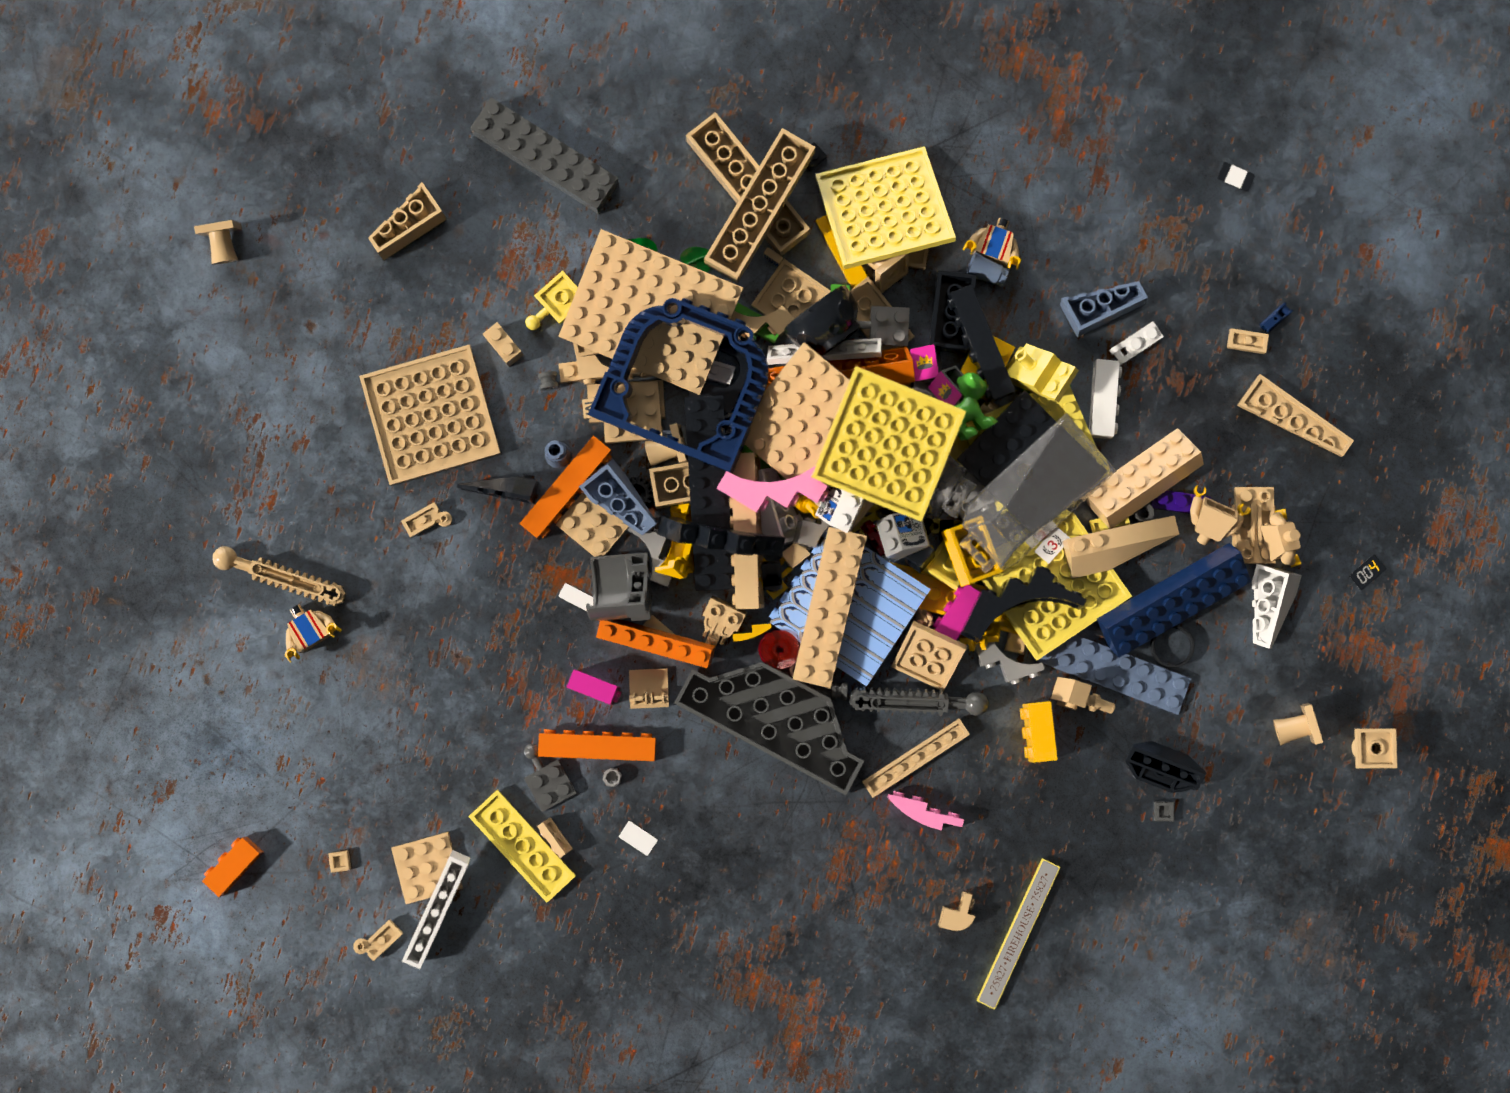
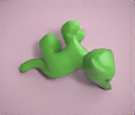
M971 372L958 377L956 381L964 398L955 407L966 411L957 433L961 441L977 435L981 429H987L998 422L994 417L985 416L982 413L977 400L984 396L988 386L979 375ZM972 420L975 427H967L966 423Z

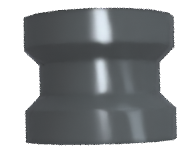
M549 371L538 374V379L541 380L540 390H553L559 387L556 382L557 372Z
M832 681L831 700L840 698L842 701L847 700L848 682L837 683Z

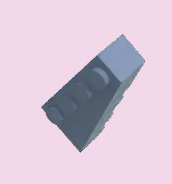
M1137 281L1106 290L1100 289L1097 292L1064 297L1061 299L1060 307L1076 336L1080 337L1145 305L1148 296L1140 282Z

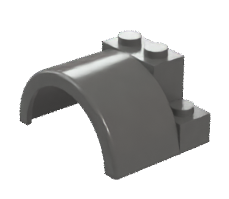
M648 552L591 557L593 606H590L589 603L586 604L589 619L591 621L631 618V621L651 620L652 590L649 579L650 562Z

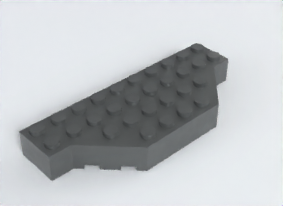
M763 662L711 678L692 669L674 704L844 795H847L864 763V760L847 752L831 699Z

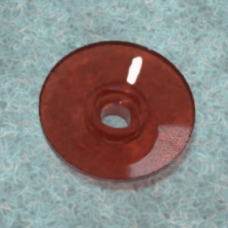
M778 630L771 632L762 642V658L772 668H788L797 660L800 649L799 643L787 631ZM777 647H783L784 652L782 654L777 653Z

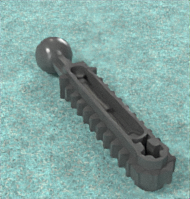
M856 687L855 690L850 692L849 700L850 705L856 711L869 709L872 712L873 709H877V712H880V710H885V712L892 710L895 713L896 710H900L901 713L903 711H908V713L915 711L916 714L919 711H923L924 714L931 712L932 715L938 712L939 716H942L943 712H948V708L966 709L971 715L979 716L984 714L989 706L988 698L981 692H971L967 697H948V693H944L942 689L939 692H935L934 689L932 692H928L927 689L924 692H920L919 689L912 691L910 688L908 691H904V688L901 691H897L896 688L893 690L888 688L881 690V687H878L877 690H874L873 687H870V689Z

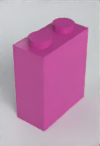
M575 669L566 687L609 705L618 702L621 695L619 686Z

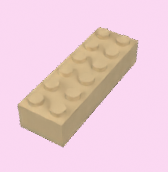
M1177 428L1090 488L1084 494L1087 505L1109 529H1112L1203 466L1202 453Z

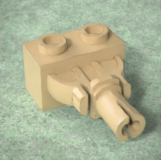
M712 596L702 615L705 617L703 636L706 637L710 630L705 643L717 646L722 636L719 644L723 645L726 638L732 636L735 631L738 632L747 611L736 609V606Z
M1057 677L1051 699L1057 701V705L1077 710V707L1085 708L1087 705L1089 706V711L1100 710L1110 714L1115 709V703L1101 699L1099 694L1093 693L1090 695L1091 685L1073 679Z

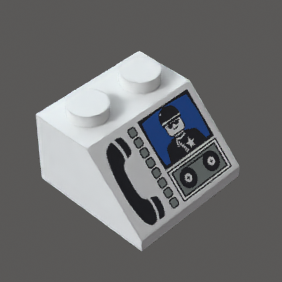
M828 485L827 491L830 493L824 502L821 501L815 515L829 525L848 533L852 530L865 499Z

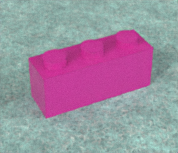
M959 585L954 592L956 597L953 602L949 600L944 607L945 614L943 617H938L932 625L935 628L934 630L957 640L980 592L970 585L962 587Z

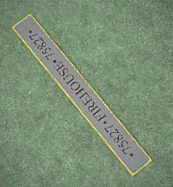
M1041 859L978 995V1002L992 1009L996 1008L1058 874L1059 866Z

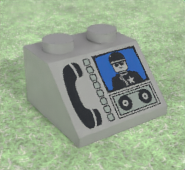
M895 513L876 521L887 558L899 560L930 546L923 520L920 522L901 513Z

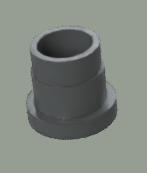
M1146 504L1141 508L1146 510V518L1139 516V510L1134 513L1135 518L1140 522L1150 521L1154 517V509L1150 504Z

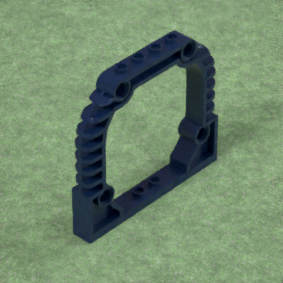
M670 298L664 302L663 306H653L641 311L626 326L609 369L604 373L588 415L733 473L750 433V426L765 392L769 377L767 359L760 346L755 342L756 336L754 332L742 320L735 319V321H732L724 313H711L710 308L703 305L699 307L693 306V302L682 298V300ZM673 305H678V311L670 314V308ZM685 322L692 323L727 337L735 350L746 355L748 364L747 378L730 420L721 421L717 425V434L701 442L697 450L678 443L679 439L668 435L666 438L661 436V432L656 429L650 428L648 431L630 423L633 416L629 410L627 398L631 396L633 389L632 385L628 382V378L644 339L652 329L661 323L670 326H680ZM749 333V339L744 342L741 341V335ZM624 384L625 390L619 394L617 388L619 385ZM731 426V434L724 436V428Z

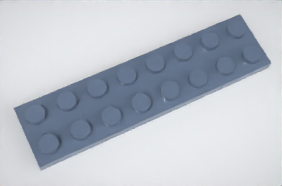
M1074 635L1036 661L1176 715L1179 714L1191 678L1128 654L1118 658L1109 647L1078 635Z

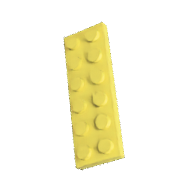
M496 790L468 816L546 903L576 876L499 790Z

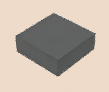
M1154 801V821L1174 822V802Z

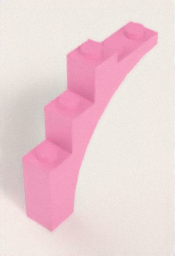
M815 466L801 475L776 482H755L726 472L717 487L720 491L757 513L766 509L769 504L767 500L769 497L786 508H790V506L794 507L799 499L797 494L799 492L818 504L821 501L824 502L830 493L827 491L829 488L827 485L811 478Z

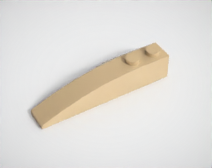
M1175 516L1068 538L1063 541L1071 578L1074 579L1109 571L1179 535Z

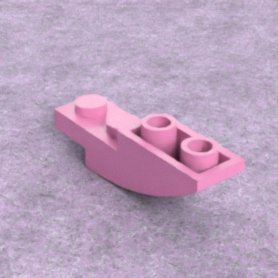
M893 791V795L888 794L887 798L899 810L921 824L941 831L943 823L959 827L963 826L964 819L959 818L960 814L948 812V815L940 814L941 810L929 808V811H927V803L923 802L924 798L912 795V799L904 797V793Z

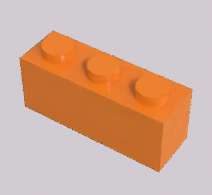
M247 836L237 838L231 845L233 848L228 853L224 852L218 858L219 863L215 868L213 866L210 867L204 874L206 877L202 882L218 897L224 896L264 853Z

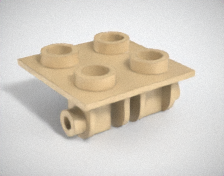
M668 669L629 670L630 709L669 707Z

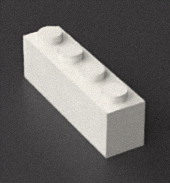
M1096 359L1093 363L1089 431L1092 438L1112 439L1114 434H1117L1118 423H1115V417L1119 414L1117 397L1120 396L1121 386L1118 385V378L1122 376V367H1119L1120 361Z

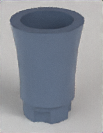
M977 252L973 254L966 274L976 275V279L999 286L1004 285L1009 273V269L1004 268L1003 265L995 263Z
M557 440L551 441L546 445L545 458L550 466L563 468L569 464L572 453L568 445ZM560 450V453H557V455L554 456V451Z

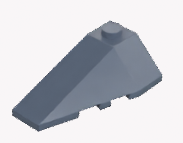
M614 459L579 486L591 502L606 509L609 514L615 515L624 524L641 535L657 524L638 492Z

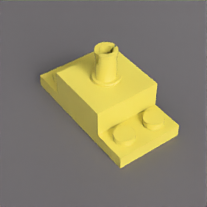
M1027 343L1024 347L1020 346L1006 367L1014 386L1059 403L1079 371L1075 366L1060 361L1054 353Z

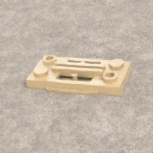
M1235 487L1234 505L1231 508L1237 510L1239 504H1244L1242 512L1244 513L1247 507H1250L1251 511L1248 515H1244V521L1238 532L1232 535V545L1241 552L1245 564H1275L1276 560L1270 561L1261 526L1270 524V517L1276 510L1274 505V487Z

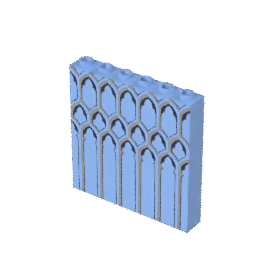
M828 528L822 535L824 538L822 543H817V546L811 551L814 554L811 560L806 559L800 568L803 570L801 575H796L790 583L793 586L790 592L785 591L779 600L782 602L779 609L775 607L769 616L771 618L769 623L800 643ZM866 546L864 547L836 667L865 686L869 684L930 591V588Z

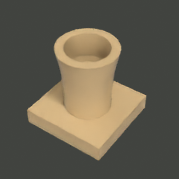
M228 220L194 226L195 234L209 236L212 265L238 261L230 232L242 230L241 222Z
M909 253L868 263L875 270V285L881 293L908 273Z
M678 423L669 425L672 436L679 439L678 443L685 445L681 430L682 425ZM651 440L645 441L646 454L652 467L675 457H678L679 463L688 462V455Z
M1312 704L1300 705L1303 715L1273 720L1281 746L1305 736H1310L1311 742L1315 745L1323 743Z
M1355 729L1352 753L1355 756L1356 768H1397L1396 729Z

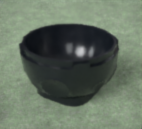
M846 285L840 286L796 317L785 327L784 332L799 348L805 342L818 354L824 356L861 327L857 322V303Z

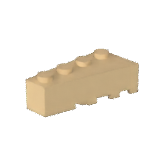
M423 182L417 186L418 189L406 198V201L400 208L397 207L392 212L393 215L387 221L385 220L369 236L368 239L383 260L447 220Z

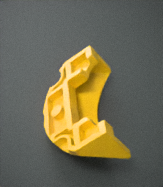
M689 503L670 507L672 517L691 521V505ZM672 540L665 561L655 568V572L679 579L686 578L689 573H693V544L678 543Z

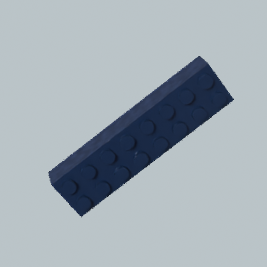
M1228 543L1097 618L1108 647L1120 658L1251 583L1242 554L1233 545Z

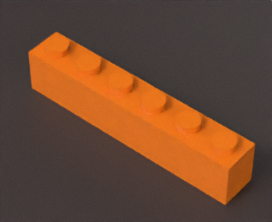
M593 435L519 524L538 540L541 537L544 539L551 531L549 527L553 523L557 524L563 515L561 513L565 508L569 509L573 505L575 496L578 493L580 495L583 493L579 486L595 474L602 464L606 465L611 460V449Z
M621 619L600 621L596 638L704 668H708L711 665L716 647L712 644Z
M544 729V733H539L538 757L655 761L656 738H653L652 734L641 733V737H633V733L621 732V736H613L614 732H602V735H594V731H583V735L575 734L574 730H563V734H556V730Z

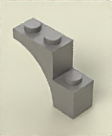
M811 518L798 521L793 544L815 548L822 533L830 525L820 518L817 519V522Z
M629 527L628 531L638 536L650 551L652 558L650 581L669 588L673 577L655 572V568L659 567L666 559V557H663V560H661L660 556L667 538L658 535V529L648 530L641 535Z
M988 642L987 650H981L980 643L976 644L975 654L980 667L985 666L988 669L997 666L996 662L998 661L1005 682L1011 681L1012 685L1022 682V677L1029 675L1030 678L1041 675L1040 671L1045 670L1042 662L1022 664L1009 659L998 649L995 642Z

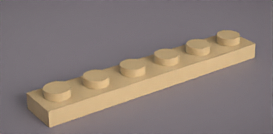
M958 718L862 782L872 798H874L970 734L960 718Z

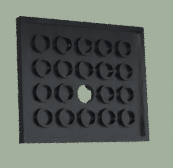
M1024 390L996 418L998 422L985 429L957 460L1039 541L1106 471ZM1022 465H1028L1032 469V476L1028 480H1022L1018 476V469Z

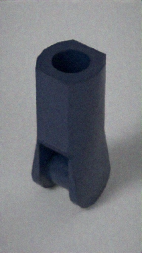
M1286 302L1281 304L1260 323V327L1265 333H1270L1294 311L1286 306ZM1279 310L1284 314L1283 317L1277 313Z

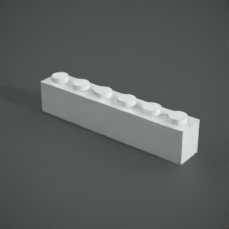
M452 850L402 962L418 969L421 968L469 864L470 857Z

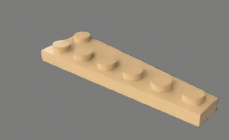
M1261 374L1257 376L1237 404L1240 408L1340 457L1344 456L1354 442L1349 436Z

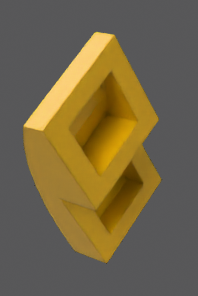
M771 624L752 625V633L733 634V642L745 641L760 636L771 629Z

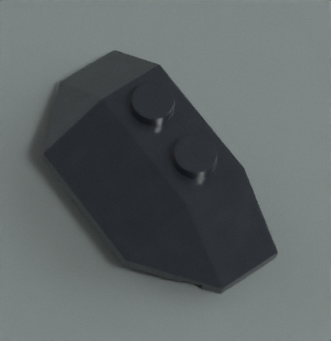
M1153 741L1133 744L1125 759L1137 780L1171 793L1191 789L1198 790L1206 776V772L1189 755Z

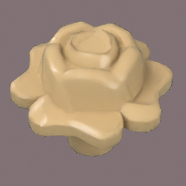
M918 608L913 615L914 621L928 628L934 624L932 621L933 616L927 610Z

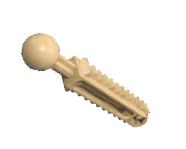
M227 546L219 547L213 553V564L220 570L226 571L234 567L252 574V580L258 581L260 579L261 583H265L267 580V585L271 586L275 583L276 588L282 585V590L285 591L289 587V592L293 593L296 590L297 595H301L304 592V597L306 598L311 594L312 600L318 597L319 602L322 603L325 600L327 605L337 606L344 602L345 595H347L343 586L335 582L330 584L329 580H325L323 583L320 577L315 581L314 575L308 578V574L305 572L301 576V571L299 570L293 573V569L289 568L286 571V566L282 565L279 568L277 563H274L272 566V561L267 560L265 563V559L261 557L257 561H250L238 557L236 552ZM327 590L331 592H336L338 596L333 597L331 595L326 594Z

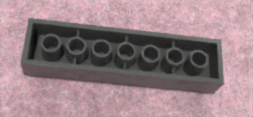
M492 97L470 127L474 136L598 215L619 185L618 177Z

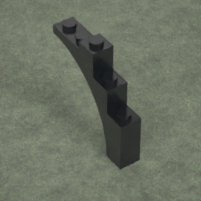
M660 516L658 535L678 543L697 544L707 549L726 550L738 555L783 556L785 537L730 530L688 521L679 517Z
M1037 566L1033 570L1027 585H1024V582L1018 578H1010L1006 581L999 597L996 596L997 594L994 591L983 589L979 593L960 634L978 642L997 617L1016 606L1041 601L1061 603L1080 610L1087 599L1083 598V595L1079 592H1071L1065 589V586L1061 583H1053L1052 580L1055 575L1051 573V570L1043 566Z

